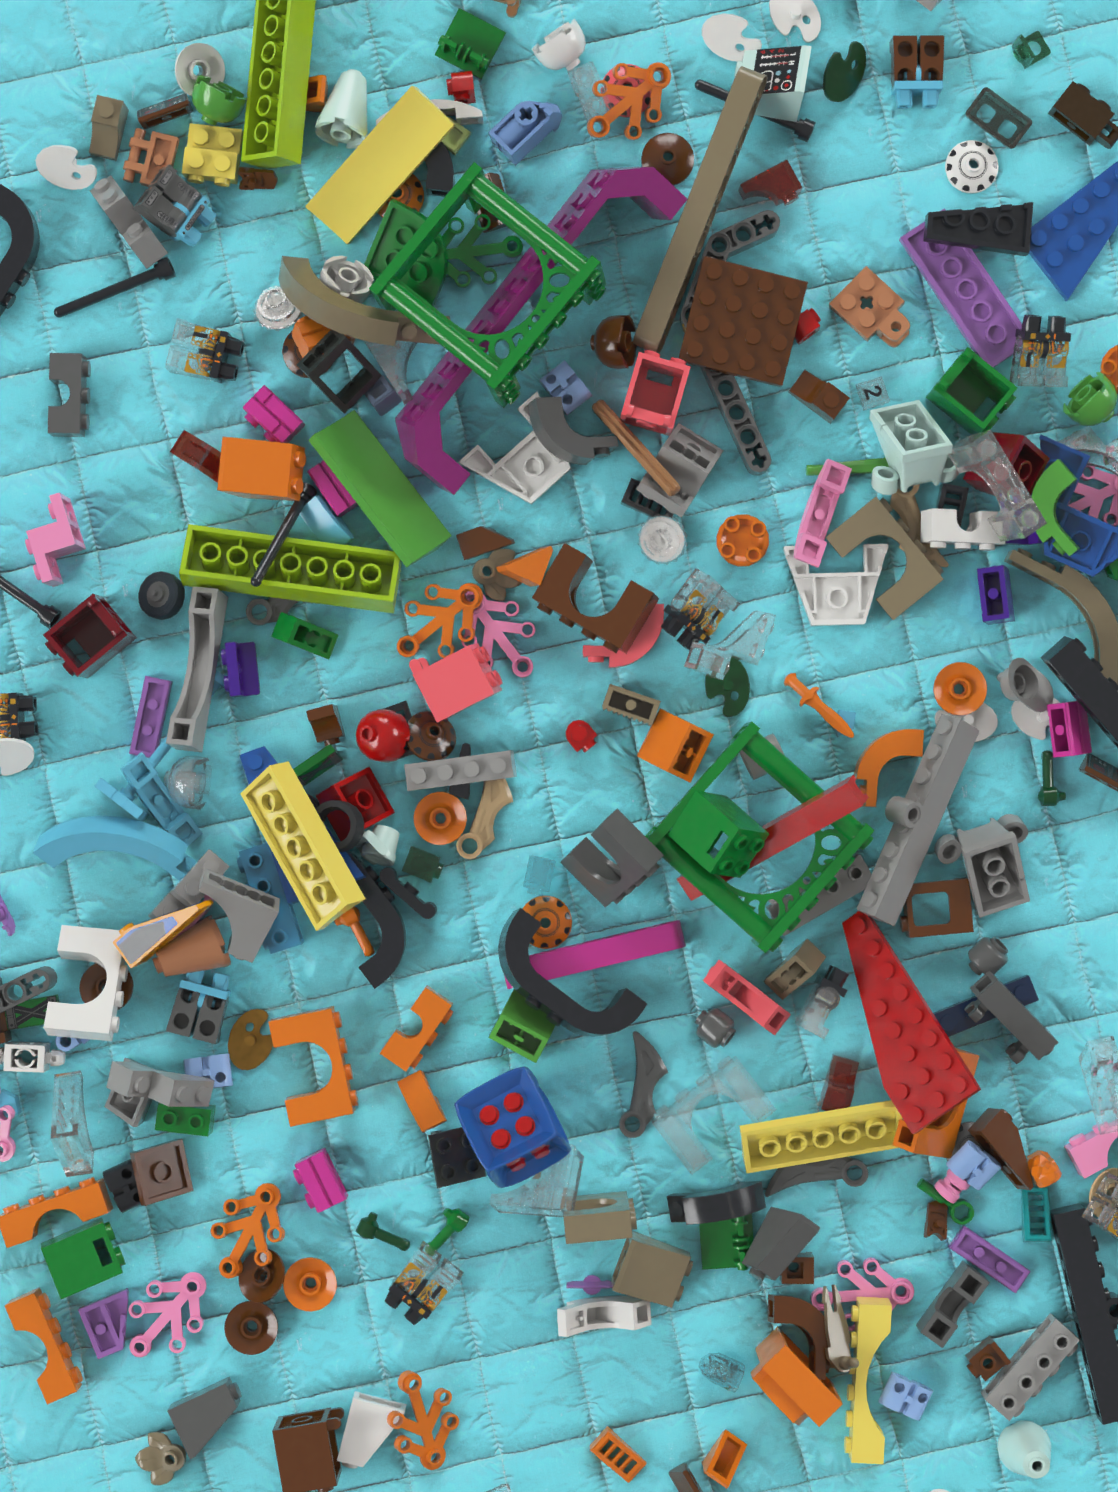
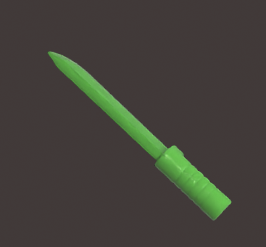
M886 458L838 462L852 468L850 474L872 473L873 468L877 466L889 467ZM806 465V475H819L823 465Z

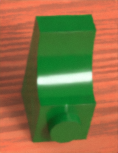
M283 612L280 613L271 635L273 638L328 660L339 636Z

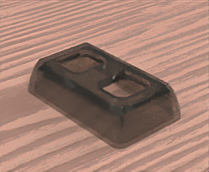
M988 87L982 89L966 111V117L1009 149L1015 148L1032 125L1030 118ZM983 104L989 105L996 112L989 123L983 122L976 115ZM1004 120H1009L1017 127V130L1009 139L998 132V128Z

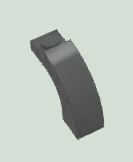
M561 397L535 398L528 405L531 425L537 438L550 453L561 460L573 464L587 465L595 457L609 456L618 447L617 436L585 437L573 431L565 420Z

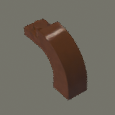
M768 1294V1322L794 1324L800 1328L808 1341L809 1369L820 1380H826V1373H829L830 1362L827 1360L825 1348H828L824 1315L805 1300L787 1295Z

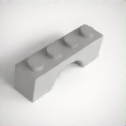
M513 750L404 764L407 791L517 777Z

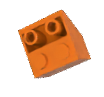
M660 708L637 757L691 783L714 734Z

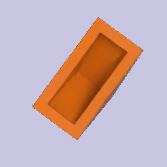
M325 75L309 77L306 111L321 112L328 97V82Z
M552 546L541 547L497 566L496 569L499 573L530 587L539 586L553 552Z
M725 1429L702 1461L704 1474L727 1489L747 1444Z

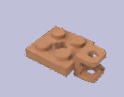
M867 266L829 303V307L867 342L876 333L887 345L896 348L909 335L910 323L898 311L905 301ZM863 298L872 299L871 304L873 308L866 307L862 309L860 307L862 305L861 300Z

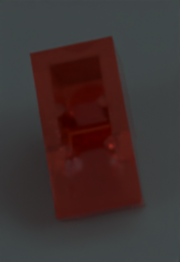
M785 160L740 184L738 192L743 200L759 196L774 201L776 206L782 203L786 206L799 198L798 194H800L802 186L788 160Z
M183 430L170 453L218 483L221 452Z
M832 1054L818 1106L822 1110L829 1111L850 1107L854 1095L855 1078L859 1066L858 1061Z

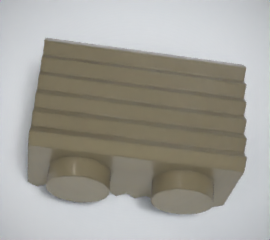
M610 684L602 709L603 711L606 709L608 712L612 711L613 714L617 713L618 716L622 714L623 718L627 716L628 719L632 718L633 721L637 720L638 723L642 721L643 725L647 723L650 726L655 720L661 701Z

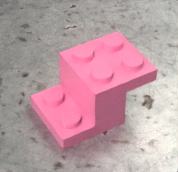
M61 493L49 496L51 503L48 504V509L52 519H56L57 522L26 531L28 539H25L27 550L30 555H34L36 564L33 565L36 578L52 587L64 584L56 558L86 549L71 500Z

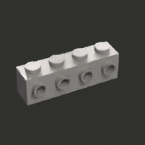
M856 854L853 856L855 858L854 862L845 871L842 868L835 875L837 881L829 890L822 889L816 896L819 898V901L810 911L805 909L798 916L801 921L792 931L865 890L871 872L861 855ZM806 879L803 880V883H804V884H809V883H810V882H807ZM799 887V892L801 893L804 889ZM791 894L785 895L782 899L785 910L788 908L787 903L789 899L793 901ZM770 899V905L766 906V909L772 919H775L779 914V905L777 901ZM787 929L782 935L785 936L789 934L790 931Z
M1050 1313L1010 1358L1011 1363L1005 1365L982 1390L981 1395L1009 1421L1013 1416H1019L1023 1412L1024 1404L1030 1397H1035L1041 1391L1042 1383L1048 1376L1052 1377L1058 1372L1062 1360L1066 1356L1070 1357L1078 1348L1077 1343L1080 1341L1079 1338Z

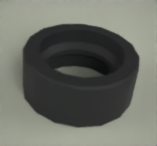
M330 800L324 802L316 808L323 824L327 815L335 810H341L349 816L351 824L348 836L343 841L334 843L339 852L353 849L360 842L364 834V820L361 812L356 806L345 801Z

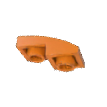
M422 1070L397 1082L412 1115L423 1133L447 1121L438 1098L433 1095Z

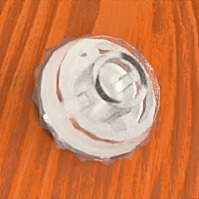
M281 286L267 288L260 294L258 300L255 301L253 309L255 313L254 319L259 322L260 326L266 327L268 331L272 329L276 331L289 329L291 325H294L302 317V312L289 301Z
M656 514L654 517H648L646 522L641 524V530L638 532V545L641 548V553L648 560L654 561L656 564L663 563L668 565L670 562H676L680 556L684 555V549L688 546L686 542L688 535L684 532V525L679 524L677 518H671L668 514L663 516Z

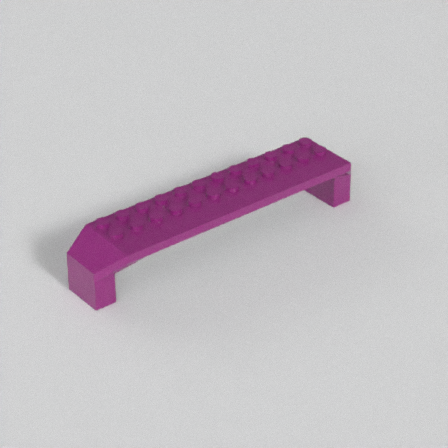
M654 167L594 169L587 174L547 226L572 245L609 198L630 197L652 219L672 220L688 199ZM532 247L527 250L465 329L466 331L484 335L502 333L543 282L541 262ZM550 260L548 263V268L552 269L554 268L555 263L553 262V260ZM487 341L479 345L486 348L485 353H487L489 346ZM448 351L396 416L395 422L404 458L439 488L455 495L470 476V473L443 451L439 412L472 370Z

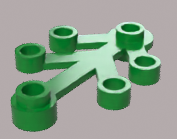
M480 214L475 218V225L458 247L446 250L448 260L459 259L481 276L485 284L491 285L497 280L496 271L485 267L474 257L504 253L509 258H516L522 253L523 244L518 237L508 236L503 242L472 246L481 233L488 230L491 225L490 218L485 214ZM454 217L449 221L448 229L442 235L446 248L454 236L462 233L464 230V222L458 217ZM480 218H485L488 221L486 227L478 226L477 222ZM455 221L461 223V228L458 231H454L451 228V224ZM513 241L517 244L515 251L508 250L507 244ZM448 262L447 274L455 280L458 287H468L471 283L469 273L459 271ZM486 272H493L494 279L492 281L485 280L484 274ZM460 275H466L468 277V281L466 284H460L458 282V277Z

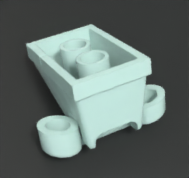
M920 400L870 410L869 419L873 424L889 467L877 466L873 468L871 485L876 492L883 495H892L897 492V489H901L905 493L909 486L933 482L937 486L939 482L947 483L956 479L959 475L960 459L957 456L948 455L952 453L953 444Z

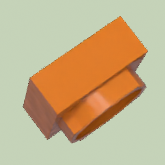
M778 1326L755 1348L760 1363L750 1372L752 1379L793 1423L800 1425L807 1417H810L820 1427L843 1404L832 1381L827 1376L826 1380H820L809 1369V1358Z

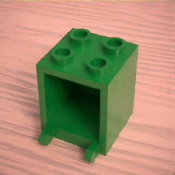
M967 347L927 394L926 398L975 437L980 432L985 434L999 420L996 414L998 412L1002 414L1016 399L1013 393L1018 387ZM988 397L995 404L985 417L980 420L974 415V412Z
M697 790L668 833L669 837L710 874L741 878L748 871L751 861L764 847V841L769 835L765 829L727 796ZM724 832L728 838L718 851L714 846Z
M102 1217L41 1243L42 1253L61 1299L123 1273L121 1266L126 1264L119 1246L113 1247L111 1241L116 1239L109 1221L104 1223ZM102 1237L113 1261L102 1266L93 1241Z

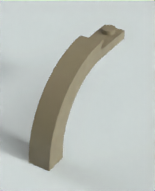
M282 256L279 272L280 286L289 301L315 322L352 338L377 344L395 346L396 340L439 344L401 312L367 306L333 291L315 275L308 258Z
M1018 548L1017 551H1009L1004 562L1060 590L1077 606L1090 629L1094 647V659L1103 667L1101 673L1107 679L1109 677L1113 679L1118 685V622L1100 591L1086 577L1068 565L1061 566L1057 572L1055 571L1056 566L1043 560L1039 563L1031 559L1033 555L1023 549Z

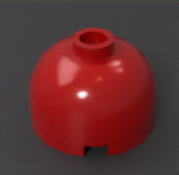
M389 709L370 711L360 720L356 729V742L360 751L369 759L389 763L398 760L406 751L404 750L406 741L409 742L410 740L409 725L405 717Z

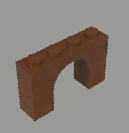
M564 543L544 576L541 585H539L532 597L539 603L537 608L548 615H551L552 612L560 616L559 621L570 628H573L574 624L582 628L580 633L593 641L596 637L605 641L603 646L610 651L617 653L620 650L627 654L659 598L652 591L631 580L618 603L610 612L598 617H589L581 614L576 605V592L593 561L586 554Z

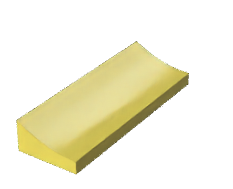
M411 86L305 207L346 244H350L454 128L455 124L417 87Z
M289 761L269 765L240 794L315 930L319 931L326 928L330 923L366 898Z
M892 1100L741 1125L739 1127L742 1157L746 1174L899 1148L893 1146V1141L902 1116Z

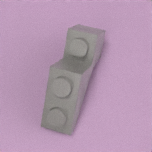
M110 175L108 178L99 180L90 192L146 269L167 255L168 252L141 215L132 209L134 207L113 177Z
M208 849L148 916L152 919L199 903L206 895L199 891L200 879L204 870L207 869L223 875L230 866Z
M112 1061L106 1088L126 1097H148L168 1107H209L214 1080L206 1077L156 1070L134 1062Z

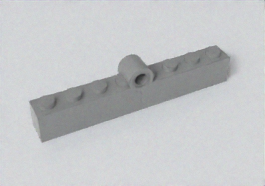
M941 714L905 798L894 796L886 805V818L894 824L857 906L858 911L876 920L895 926L979 734L978 729L962 719Z

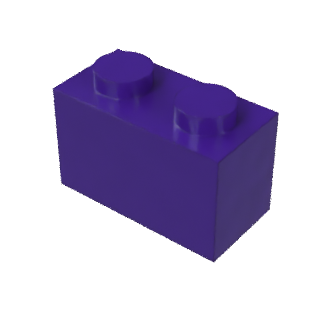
M1004 565L977 569L983 622L992 625L1015 621L1009 569Z

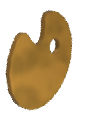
M251 1009L245 1012L231 1029L228 1040V1053L232 1063L241 1070L256 1068L266 1060L272 1050L271 1034L262 1035L260 1033L262 1025L269 1016L263 1009ZM248 1023L254 1024L252 1031L246 1030Z

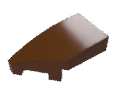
M479 526L456 535L464 560L515 544L514 539L507 538L496 532V530L484 526Z

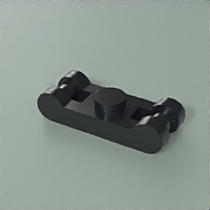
M386 867L381 870L380 880L425 919H430L436 914V905L433 902H424L417 896L419 890L411 883L403 884L397 878V872L394 868Z

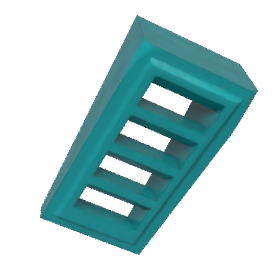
M1049 1186L1043 1188L1033 1187L1031 1190L1021 1189L1023 1242L1052 1241ZM1028 1195H1043V1200L1028 1201ZM1029 1206H1043V1211H1029ZM1029 1217H1043V1222H1030ZM1030 1228H1043V1233H1030Z

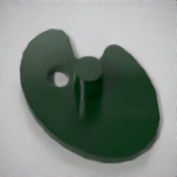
M857 41L851 42L845 60H843L840 52H834L830 57L823 75L824 94L830 101H844L859 86L866 67V51L861 43ZM855 60V67L852 69V62Z
M728 654L717 656L710 663L705 676L707 697L712 699L719 694L724 696L723 715L726 717L736 716L742 712L748 702L750 683L746 669L736 657ZM733 691L738 693V699L735 701L731 699Z

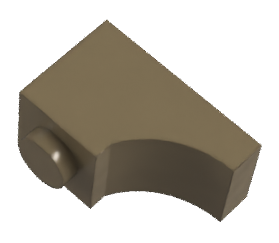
M97 95L91 118L92 137L89 149L91 155L117 161L129 111L124 101Z
M806 939L791 951L787 958L763 982L783 1000L815 974L826 956L809 939Z

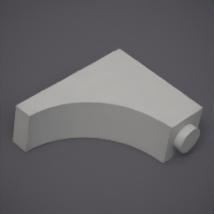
M205 869L200 879L199 891L215 900L225 911L229 919L232 934L229 939L228 954L233 955L236 959L253 963L279 913L280 898Z

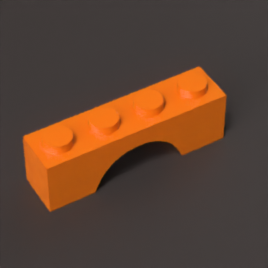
M91 1177L80 1181L79 1187L70 1189L69 1186H64L54 1190L53 1196L45 1198L44 1194L30 1198L27 1205L19 1207V1204L15 1203L3 1208L4 1213L0 1214V1230L6 1247L9 1248L36 1237L42 1216L50 1210L65 1209L71 1211L83 1222L108 1214L113 1209L104 1179L95 1181V1178Z
M39 1287L10 1300L5 1305V1308L15 1331H28L37 1335L47 1349V1365L44 1372L37 1379V1382L48 1405L77 1392L82 1386L83 1378L77 1366L74 1367L70 1358L72 1357V1352L69 1344L62 1340L60 1323L56 1317H52L49 1310L51 1307L50 1300L47 1294L42 1293Z

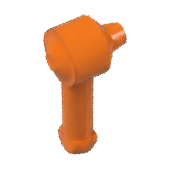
M354 906L334 920L336 926L342 924L350 926L364 955L369 957L374 954L375 950L359 922L360 911Z

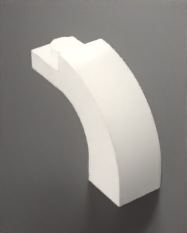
M603 1296L567 1302V1306L557 1309L558 1336L569 1337L584 1331L600 1328L638 1330L652 1325L650 1301L632 1296Z

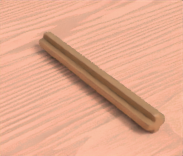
M600 399L592 405L594 413L617 436L618 440L669 496H674L679 492V483L606 402Z

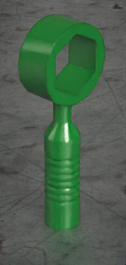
M923 1178L919 1180L917 1187L939 1203H945L949 1206V1216L955 1223L965 1225L973 1219L974 1209L967 1200L958 1199L954 1204L950 1203L928 1181ZM964 1204L968 1207V1214L958 1219L954 1216L955 1208Z

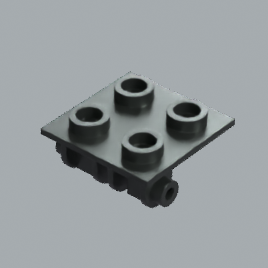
M462 1127L443 1132L433 1131L431 1135H428L437 1188L486 1176L485 1169L478 1160Z

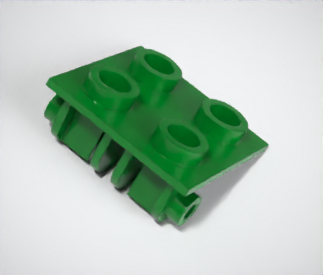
M459 8L445 36L442 35L438 41L439 47L435 56L464 71H472L473 76L482 80L506 32Z
M752 1214L729 1220L699 1224L702 1270L738 1267V1270H748V1267L743 1265L742 1261L754 1240Z

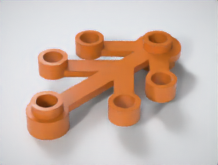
M660 62L649 65L647 69L628 67L625 63H619L613 67L612 74L617 80H624L627 77L644 80L637 87L608 84L605 80H599L593 84L592 92L597 97L612 95L624 98L603 116H595L588 121L587 131L592 137L601 138L609 133L610 124L631 107L629 125L626 126L624 134L629 140L640 138L642 134L640 121L643 96L650 90V107L646 109L644 117L648 123L660 121L662 117L660 110L662 89L667 87L671 80L669 68ZM619 67H623L625 70L623 77L617 73ZM655 71L659 72L661 75V79L659 82L655 81L653 78V74ZM598 84L604 85L605 91L603 94L598 92ZM651 110L657 113L655 120H652L649 116ZM595 122H598L601 125V130L599 132H596L593 129V125ZM631 127H635L637 130L635 137L629 133Z
M466 583L458 590L441 588L438 584H430L425 588V596L429 600H436L438 598L456 600L449 607L424 605L416 600L407 602L404 610L408 616L424 615L435 618L413 636L407 635L400 638L397 643L399 654L404 657L414 656L418 653L420 644L440 627H442L441 644L438 647L439 656L445 658L455 653V647L452 644L455 615L462 609V627L458 631V637L463 642L471 641L475 637V630L472 627L474 609L479 607L483 601V592L474 583ZM431 587L437 589L438 594L436 597H432L429 594ZM468 591L474 593L475 598L473 601L467 600L466 593ZM413 603L417 606L416 613L410 612V604ZM464 629L470 630L471 636L469 639L463 637L462 631ZM407 641H411L414 644L413 650L406 649L405 644ZM444 645L450 647L449 655H445L442 652Z
M265 1183L257 1188L253 1196L225 1201L223 1210L227 1215H236L241 1209L256 1207L249 1217L228 1223L218 1222L211 1227V1235L216 1239L225 1238L229 1233L243 1230L230 1256L222 1259L219 1264V1271L223 1277L235 1278L241 1274L243 1264L240 1259L252 1237L254 1238L257 1250L254 1255L255 1263L259 1266H266L271 1263L273 1257L267 1247L261 1220L266 1213L270 1225L267 1231L269 1241L280 1242L284 1239L285 1230L281 1227L276 1208L280 1203L281 1193L276 1185ZM265 1192L270 1194L268 1202L263 1198ZM231 1202H233L236 1206L234 1212H232L229 1209V1205ZM218 1226L223 1228L222 1235L217 1234ZM274 1229L279 1231L278 1239L273 1237ZM261 1253L266 1254V1262L260 1260ZM227 1263L232 1265L230 1273L225 1268Z
M407 1370L399 1376L398 1386L402 1391L409 1394L416 1421L406 1418L402 1413L395 1410L388 1414L387 1423L394 1429L403 1428L420 1435L424 1446L413 1443L405 1435H400L395 1439L394 1447L403 1454L409 1452L419 1456L421 1464L426 1469L435 1470L445 1461L446 1452L443 1446L450 1430L457 1428L459 1418L452 1412L444 1413L441 1417L442 1425L434 1439L432 1430L443 1406H447L451 1402L452 1394L445 1388H438L434 1393V1401L430 1410L426 1414L419 1391L422 1385L421 1377L417 1373ZM415 1380L414 1385L410 1388V1382ZM445 1393L444 1400L440 1401V1396ZM399 1416L398 1422L393 1424L394 1418ZM452 1417V1423L447 1425L448 1419ZM406 1440L405 1447L401 1448V1443ZM436 1453L435 1458L431 1461L432 1455Z

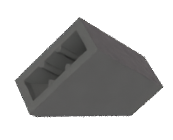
M770 1207L742 1264L750 1269L749 1274L761 1281L764 1278L776 1280L818 1233L820 1227L802 1214Z
M230 1377L172 1403L167 1410L189 1459L196 1457L238 1407L242 1397L241 1391L236 1382L232 1383Z

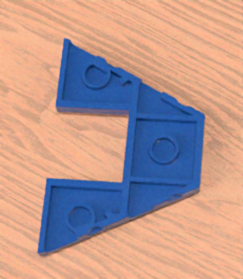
M1040 435V450L1050 458L1044 471L1057 459H1061L1078 479L1059 497L1056 505V517L1060 526L1080 549L1072 556H1069L1067 553L1062 555L1053 546L1052 543L1055 539L1051 537L1047 542L1043 543L1044 555L1094 577L1118 558V526L1115 527L1068 506L1091 456L1044 435Z

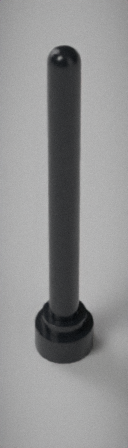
M701 79L695 82L697 90L726 102L729 91ZM760 116L793 130L794 134L798 135V139L808 142L816 122L807 118L793 122Z
M168 257L162 258L150 270L56 307L54 315L58 318L66 316L157 278L159 280H169L176 277L174 268Z
M303 482L300 501H294L252 576L251 584L258 587L262 583L303 507L317 495L316 489L311 484Z
M0 575V588L38 614L37 618L40 619V623L50 629L56 624L62 613L53 605H42Z

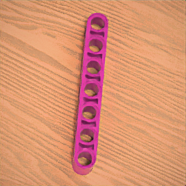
M675 920L529 955V960L538 974L546 980L676 950L685 947L686 943L680 920ZM505 977L507 989H512L513 987Z

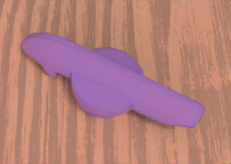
M0 895V921L4 925L2 929L8 932V936H12L15 933V922Z
M588 1275L583 1281L567 1282L566 1288L583 1289L587 1294L595 1295L601 1289L612 1288V1284L609 1280L601 1281L596 1275Z

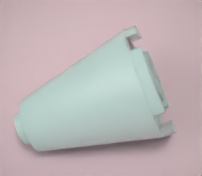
M349 69L341 73L315 123L316 135L333 146L338 147V142L347 144L346 148L354 149L368 136L367 80L358 70Z
M1025 1420L1016 1421V1423L1003 1429L998 1438L997 1450L1005 1467L1014 1473L1035 1479L1044 1477L1050 1469L1051 1442L1045 1430L1040 1425Z

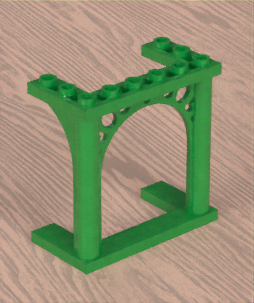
M473 162L369 289L381 309L396 311L397 309L478 374L486 382L495 401L505 408L508 403L510 405L513 404L520 395L519 389L521 387L515 374L519 370L523 371L527 368L532 360L530 356L536 349L541 350L550 338L548 335L554 328L558 329L567 318L566 313L572 306L574 308L577 307L582 300L590 305L593 300L598 301L606 291V281L601 262L593 255L589 259L488 180L483 168ZM464 203L474 214L481 207L485 208L524 239L533 248L541 262L543 289L539 302L526 320L506 332L484 335L466 331L454 324L401 281L402 277ZM550 260H553L555 266L557 263L562 266L550 269L548 268V263ZM564 274L570 280L563 287H555L550 284V279L554 275ZM550 293L559 294L553 298L554 302L547 301ZM534 316H539L540 318L536 323L532 321ZM517 334H521L523 339L519 338L518 345L515 347L513 338ZM501 340L506 341L510 348L508 356L504 359H500L495 353L496 344ZM489 342V354L484 352L486 348L479 346L481 343Z
M751 721L743 725L728 742L730 745L660 823L657 822L645 837L663 854L662 858L750 935L753 938L751 941L766 953L768 950L773 952L782 943L783 939L780 937L787 929L791 932L799 924L801 919L798 916L805 909L810 911L819 901V898L816 896L824 888L827 891L837 881L835 875L841 868L845 871L854 862V853L858 849L864 850L873 840L871 834L875 830L867 823L859 822L849 813L830 824L834 829L815 832L814 852L805 872L790 886L773 893L753 894L741 891L731 886L719 875L710 874L669 837L668 833L696 790L704 792L741 750L801 804L824 792L819 785L758 732L760 728ZM833 835L840 839L839 842L841 844L835 850H827L821 845L822 839ZM822 854L833 856L831 859L823 861L825 865L818 863V858ZM804 877L810 878L809 884L803 883ZM799 887L804 889L801 893L799 892ZM786 894H791L793 901L789 899L787 903L788 908L785 910L782 899ZM739 896L745 897V898H744V901H742V900L739 898ZM770 899H774L779 905V914L775 919H769L765 914V905ZM752 900H758L760 902L758 905V914L755 911H753L756 907L749 905V903Z

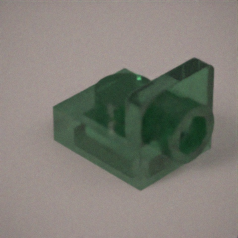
M411 846L402 871L431 883L433 878L439 879L444 864L439 863L441 860L440 856Z

